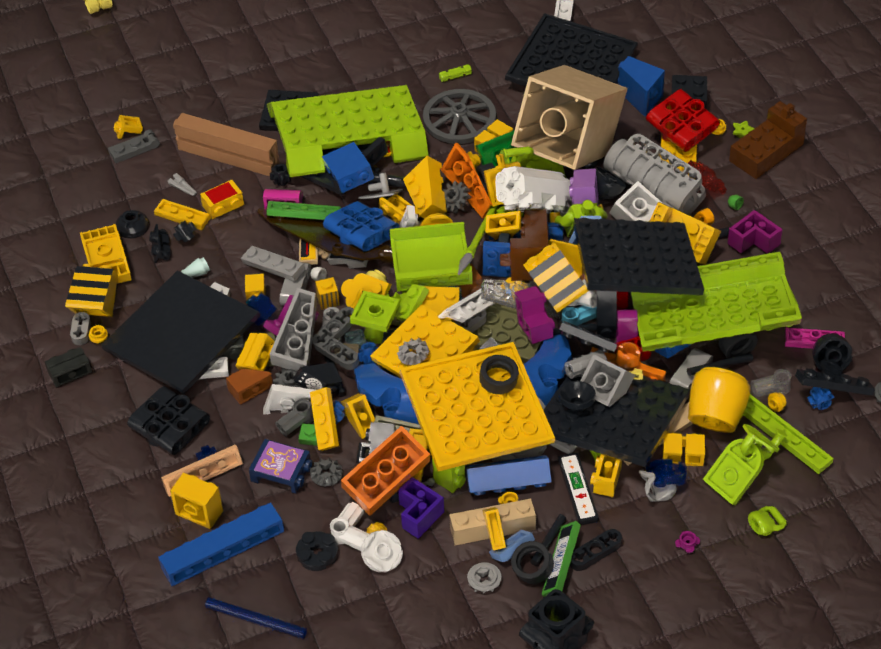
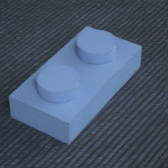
M520 530L505 540L506 548L490 550L489 553L492 559L506 562L512 558V554L518 546L528 541H534L535 538L531 532Z

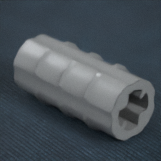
M597 350L581 357L573 358V360L565 362V372L570 379L578 376L581 377L593 354L607 361L606 355L601 350Z

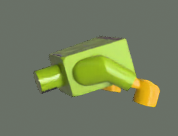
M585 200L583 204L570 206L564 216H561L560 212L549 213L550 222H555L564 227L567 237L572 236L574 232V218L601 216L607 219L608 217L602 204L597 206V203H593L590 200Z

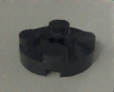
M305 532L297 543L296 556L298 561L307 570L322 571L326 569V566L331 563L333 564L337 560L338 546L332 534ZM319 548L322 551H319L318 554H314L313 550Z

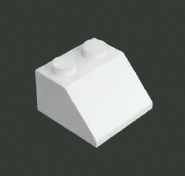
M637 181L614 203L609 213L617 220H642L649 222L657 203L661 201Z

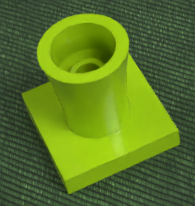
M363 291L350 317V323L365 327L364 338L368 342L381 344L383 334L388 331L400 306V299Z

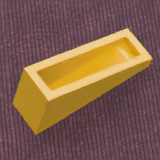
M494 507L482 510L492 550L506 548L498 509Z

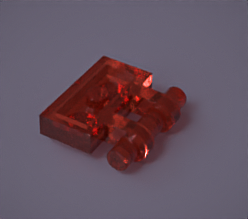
M690 160L687 163L701 173L702 185L706 189L713 192L719 190L721 194L727 191L724 182L716 177L713 169H710L701 162L697 163Z

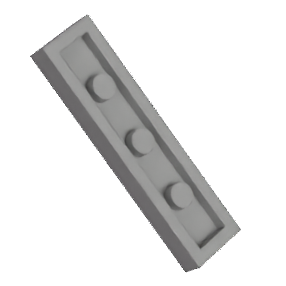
M251 246L240 258L244 264L292 281H296L306 269L302 262L255 246Z

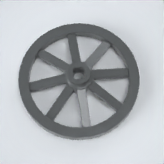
M453 89L441 92L431 98L423 110V123L426 130L436 139L452 144L474 142L476 136L484 130L487 131V127L496 121V110L491 100L479 92L468 89ZM451 98H462L461 102L457 103L451 100ZM469 98L480 102L479 104L466 106ZM442 101L450 106L447 108H434ZM487 108L490 117L488 118L472 111ZM430 114H447L433 124L429 119ZM468 117L486 124L476 131ZM450 119L453 120L449 134L437 129ZM464 122L470 134L455 135L458 123Z

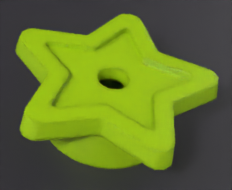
M747 121L741 124L733 123L735 128L733 135L739 138L744 137L755 129L749 126Z

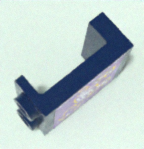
M264 439L249 468L251 482L258 484L260 479L264 478L291 487L292 493L296 494L299 487H302L304 484L306 473L312 468L313 461L310 459V451Z

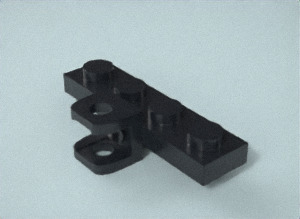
M821 360V372L806 368L805 370L797 369L795 374L798 381L805 386L873 396L875 388L867 378H854L842 374L843 369L837 363Z

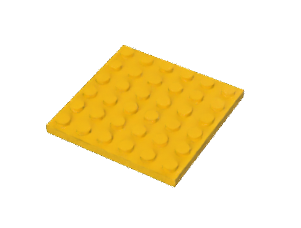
M514 342L400 368V376L438 472L555 442V436ZM505 355L516 362L519 375L515 388L510 392L493 394L482 387L479 378L480 368L483 361L489 356ZM492 368L487 371V375L496 381H506L511 377L510 373L502 368Z

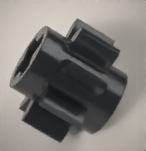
M277 164L274 168H271L272 172L269 173L270 180H274L275 185L284 186L291 182L286 165Z
M184 220L174 227L176 232L173 235L177 241L182 239L185 243L195 236L193 231L197 228L192 222L187 223Z

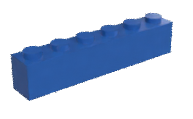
M270 502L248 514L241 515L229 523L222 524L219 528L204 533L192 541L185 542L182 546L165 552L158 557L161 569L171 586H174L284 532L283 522Z

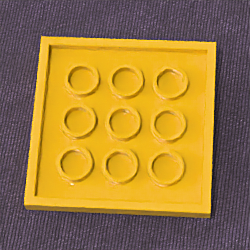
M421 304L370 357L373 362L401 378L400 368L412 366L403 364L397 355L399 346H402L404 341L409 342L411 338L414 340L420 338L421 341L426 342L429 354L421 362L425 363L468 353L480 340L477 335L447 318H438L440 314ZM409 349L410 352L412 351L413 353L417 354L416 350Z

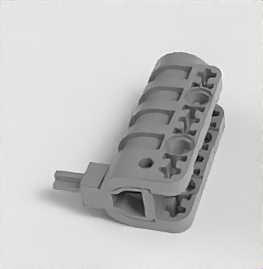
M641 134L631 136L628 141L625 139L618 140L606 154L604 169L630 186L639 181L663 204L687 215H690L706 197V190L702 185L703 179L697 169ZM649 149H656V153H652ZM682 166V167H684L685 169H684V171L682 172V171L679 170L677 167Z

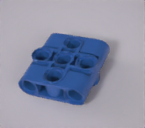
M359 201L329 214L323 222V227L339 236L341 243L346 245L353 244L363 251H368L390 240V229L400 228L398 223L383 215V210L370 208Z

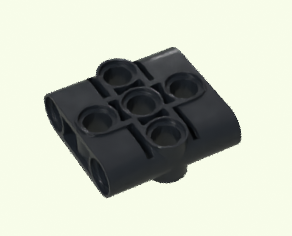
M163 386L132 413L127 425L147 438L150 445L159 446L170 454L176 455L208 425L210 414L192 404L188 396L178 395Z

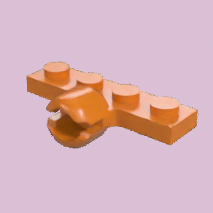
M622 343L618 346L616 354L604 352L607 361L627 371H632L634 368L641 369L644 376L665 382L666 371L641 363L640 349L634 343ZM592 347L590 352H595L599 349Z

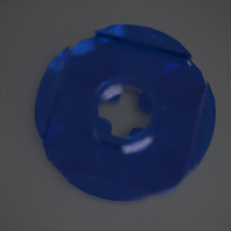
M658 459L650 462L649 467L648 465L646 466V472H652L656 476L654 480V486L665 487L671 484L683 485L686 483L687 466L678 461V464H674L672 459Z

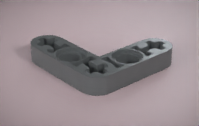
M351 307L342 308L314 335L312 340L318 352L347 370L355 369L360 362L354 350L338 341L354 325L350 323L349 316L354 311ZM332 327H340V329L336 332L330 331ZM335 348L341 349V351L337 354L331 353V351Z

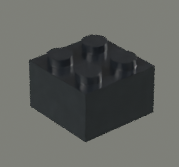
M672 75L671 95L677 90L682 89L693 99L703 101L704 108H706L707 76Z

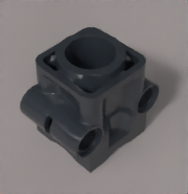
M554 589L529 610L528 622L521 628L519 637L534 649H580L587 642L588 633L594 626V620L585 614V610L558 589Z

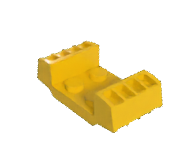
M658 202L649 222L685 223L695 260L706 265L721 230Z
M116 224L80 233L88 264L94 265L96 268H101L102 265L113 267L118 273L117 284L132 280Z

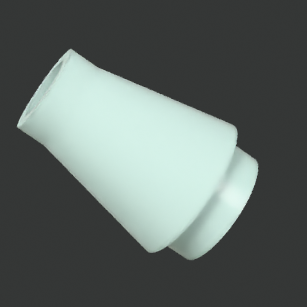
M202 257L201 259L197 258L181 272L195 278L207 274L210 268L204 257Z

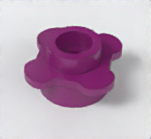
M683 531L680 534V538L675 541V545L678 548H683L687 553L694 552V547L700 543V538L691 531Z

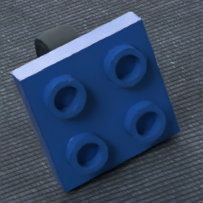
M500 233L498 242L484 241V276L511 277L510 266H500V254L510 252L511 237L509 233Z

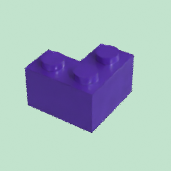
M411 477L398 490L399 503L406 508L401 514L402 529L419 539L444 513V497Z

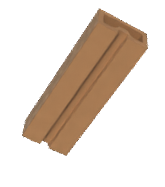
M181 113L178 119L174 121L173 128L175 129L178 150L266 176H270L269 173L272 172V167L274 168L275 165L280 164L277 140L185 113Z

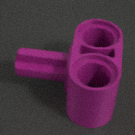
M636 309L617 310V343L638 337Z

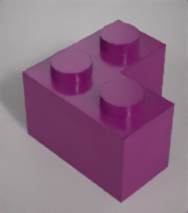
M753 210L729 228L727 244L740 253H743L754 244L768 254L780 245L782 228L756 210Z
M537 286L514 292L518 324L530 342L534 344L553 338L555 324L553 319L548 317L547 311L544 308V303H546L545 294L540 292Z

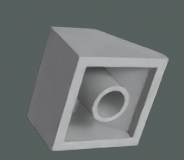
M593 354L580 381L593 386L596 392L595 400L610 407L627 393L635 375Z

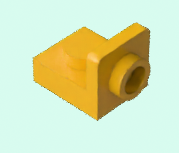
M119 115L118 121L114 123V132H116L118 139H122L124 132L141 134L143 130L140 117Z

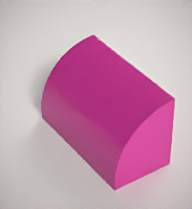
M265 189L263 193L264 209H267L268 201L302 203L303 199L302 190Z

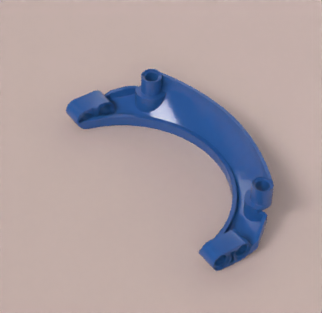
M562 334L553 335V338L544 340L540 350L523 364L537 397L542 400L545 406L558 390L557 379L563 378L566 374L565 362L572 360L569 342L566 336ZM375 363L361 364L354 369L358 392L365 394L371 404L377 407L382 406L384 417L419 424L401 378L385 372Z

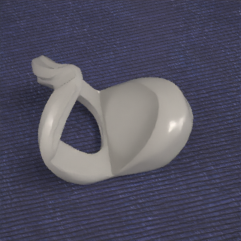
M639 470L641 477L646 481L645 493L651 502L666 501L675 495L677 487L673 479L668 477L656 478L652 472Z

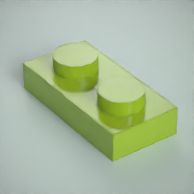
M412 284L395 317L398 320L405 321L423 303L429 290L425 286Z

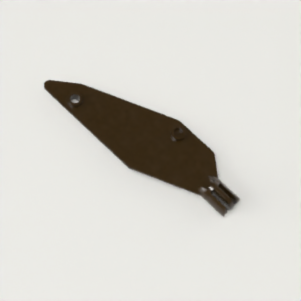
M257 209V213L269 223L335 256H345L362 261L380 259L384 263L393 264L392 249L389 244L384 246L378 245L368 251H363L353 244L346 245L341 243L339 236L323 227V222L306 218L268 216L267 209Z

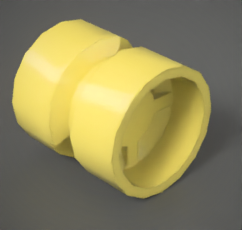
M84 0L90 14L99 12L100 8L105 10L113 7L112 0Z

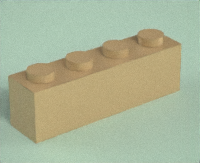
M531 499L449 514L450 530L454 545L490 539L482 510L494 507L499 511L504 536L515 534L520 530H536V514Z

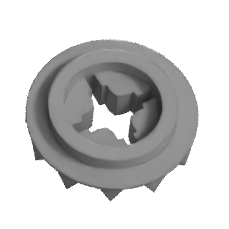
M411 338L409 342L404 341L403 345L399 346L397 355L403 364L416 365L427 358L429 348L426 342L421 341L420 338L417 340ZM409 349L416 350L417 354L413 353L412 351L410 352Z
M478 563L471 567L468 572L469 586H472L475 592L478 590L483 593L486 591L493 592L494 588L499 587L501 572L491 563ZM488 575V580L481 582V577L484 578Z

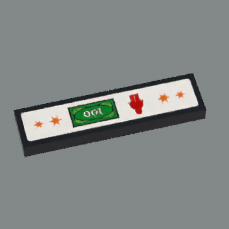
M578 453L558 456V463L577 522L580 525L599 522Z

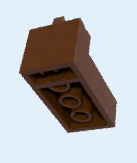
M779 101L768 109L766 121L731 145L729 162L757 179L804 144L807 118L795 111L793 104L788 103L786 105Z
M546 209L524 210V217H521V238H511L510 252L500 254V266H510L511 281L533 280L523 264L548 246Z

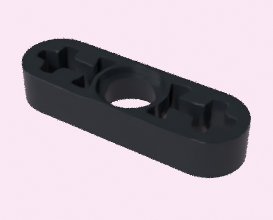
M609 529L575 549L570 567L575 571H583L621 547L622 534L616 529ZM597 546L602 551L600 553H592L590 548Z

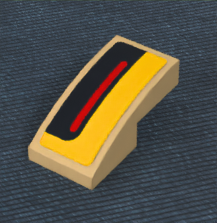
M299 239V262L310 263V265L318 264V247Z

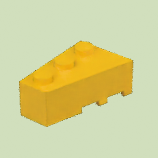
M428 155L403 178L419 216L424 219L430 214H445L447 212L445 192L442 191L441 185L443 183V177L440 175L442 163Z

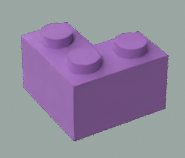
M596 169L574 170L573 177H570L569 186L572 204H583L585 200H590L593 203H597L598 206Z

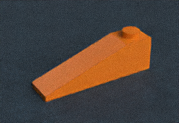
M455 143L441 171L452 184L454 181L462 182L470 189L468 194L472 198L467 199V201L481 218H485L492 203L469 155L458 143Z

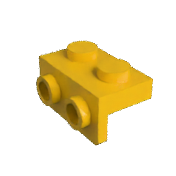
M398 194L392 195L387 200L383 197L379 198V208L383 210V214L388 215L393 221L400 224L407 205L411 204Z

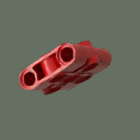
M682 89L670 95L654 107L646 116V121L662 133V138L665 141L673 142L683 152L689 151L714 132L720 125V120L704 108L703 101L693 99Z

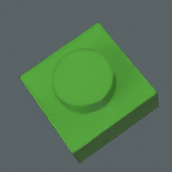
M302 424L299 444L318 446L315 424Z

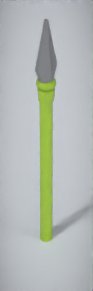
M499 205L491 206L486 215L495 214ZM486 216L460 260L458 275L463 272L474 258L476 249L486 232Z

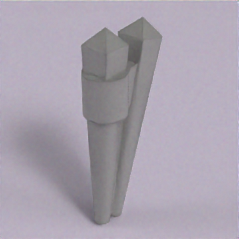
M177 173L173 174L174 180L171 178L167 180L169 185L192 196L197 194L185 179Z

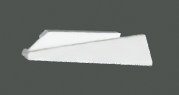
M493 282L447 308L438 318L448 317L464 323L497 301L504 299L505 296L502 294L501 288L497 283Z

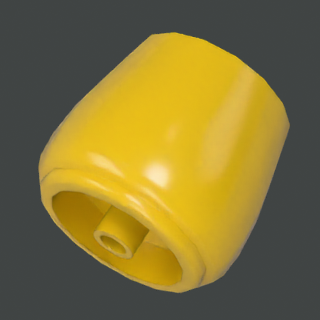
M705 367L695 374L692 381L688 419L697 426L723 433L734 432L749 401L751 388L748 380L736 372L723 368Z

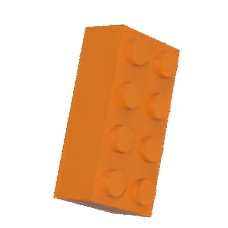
M400 426L341 479L342 488L371 516L411 477H414L430 462V453L403 426Z

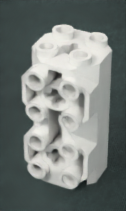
M516 166L503 168L496 175L497 200L504 204L505 211L516 210L524 212V210L546 209L547 214L551 213L552 210L554 212H564L565 202L571 198L569 194L570 180L565 178L562 172Z

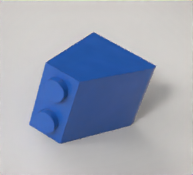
M628 56L619 64L617 83L628 88L625 98L642 115L647 116L663 97L665 70Z

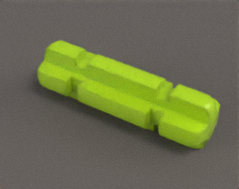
M467 64L462 66L463 68L460 66L447 70L448 72L442 71L439 73V79L441 82H445L449 78L452 80L463 77V74L465 76L472 73L471 66Z

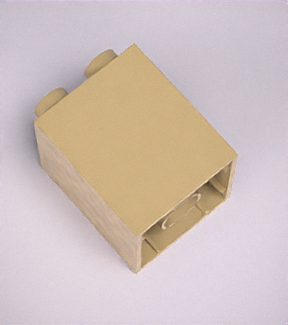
M566 65L529 76L511 145L517 148L531 147L534 150L533 154L574 170L606 156L612 146L628 88Z

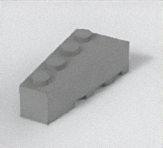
M297 288L270 352L272 365L295 370L296 372L301 367L310 365L317 308L316 293Z

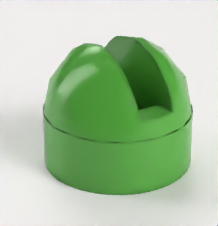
M732 195L728 198V205L734 210H739L744 203V198L739 195Z

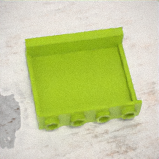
M464 222L390 229L397 292L408 291L412 284L432 287L473 284L472 266H470V263L458 275L460 260L467 250Z

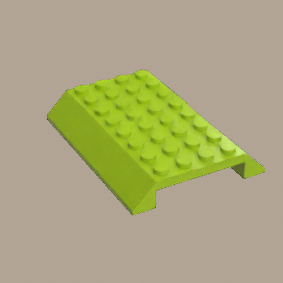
M407 85L298 98L267 104L270 117L275 118L286 152V166L290 177L325 173L322 150L340 148L352 142H355L356 145L370 144L379 137L384 138L385 141H390V152L394 163L421 160L428 155L425 129Z
M781 252L698 266L704 286L703 295L631 292L633 308L637 310V327L642 352L666 347L672 348L678 345L693 344L706 340L711 341L723 337H733L740 334H751L774 328L791 327L800 324L802 320L799 307L794 303L785 276Z

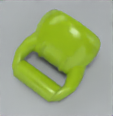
M765 506L758 511L750 512L748 515V522L751 528L759 535L768 536L773 531L782 530L787 524V520L773 506Z

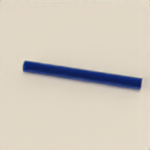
M208 597L205 602L206 608L304 639L307 633V628Z

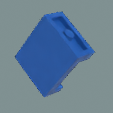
M355 142L322 156L327 172L333 175L342 193L374 179L371 165Z

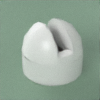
M316 267L311 270L310 275L314 281H319L326 278L327 271L325 268Z

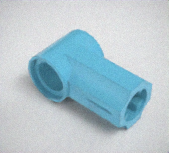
M582 305L577 308L566 307L562 311L561 320L578 326L596 318L597 307L590 308Z

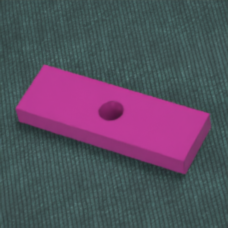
M786 327L785 347L813 349V345L821 336L838 334L845 338V332Z

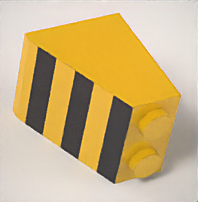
M555 243L546 246L542 252L529 258L523 264L557 313L589 291Z
M91 264L76 266L65 307L75 314L85 312L92 316L112 317L118 273L113 267L102 265L101 268H96Z

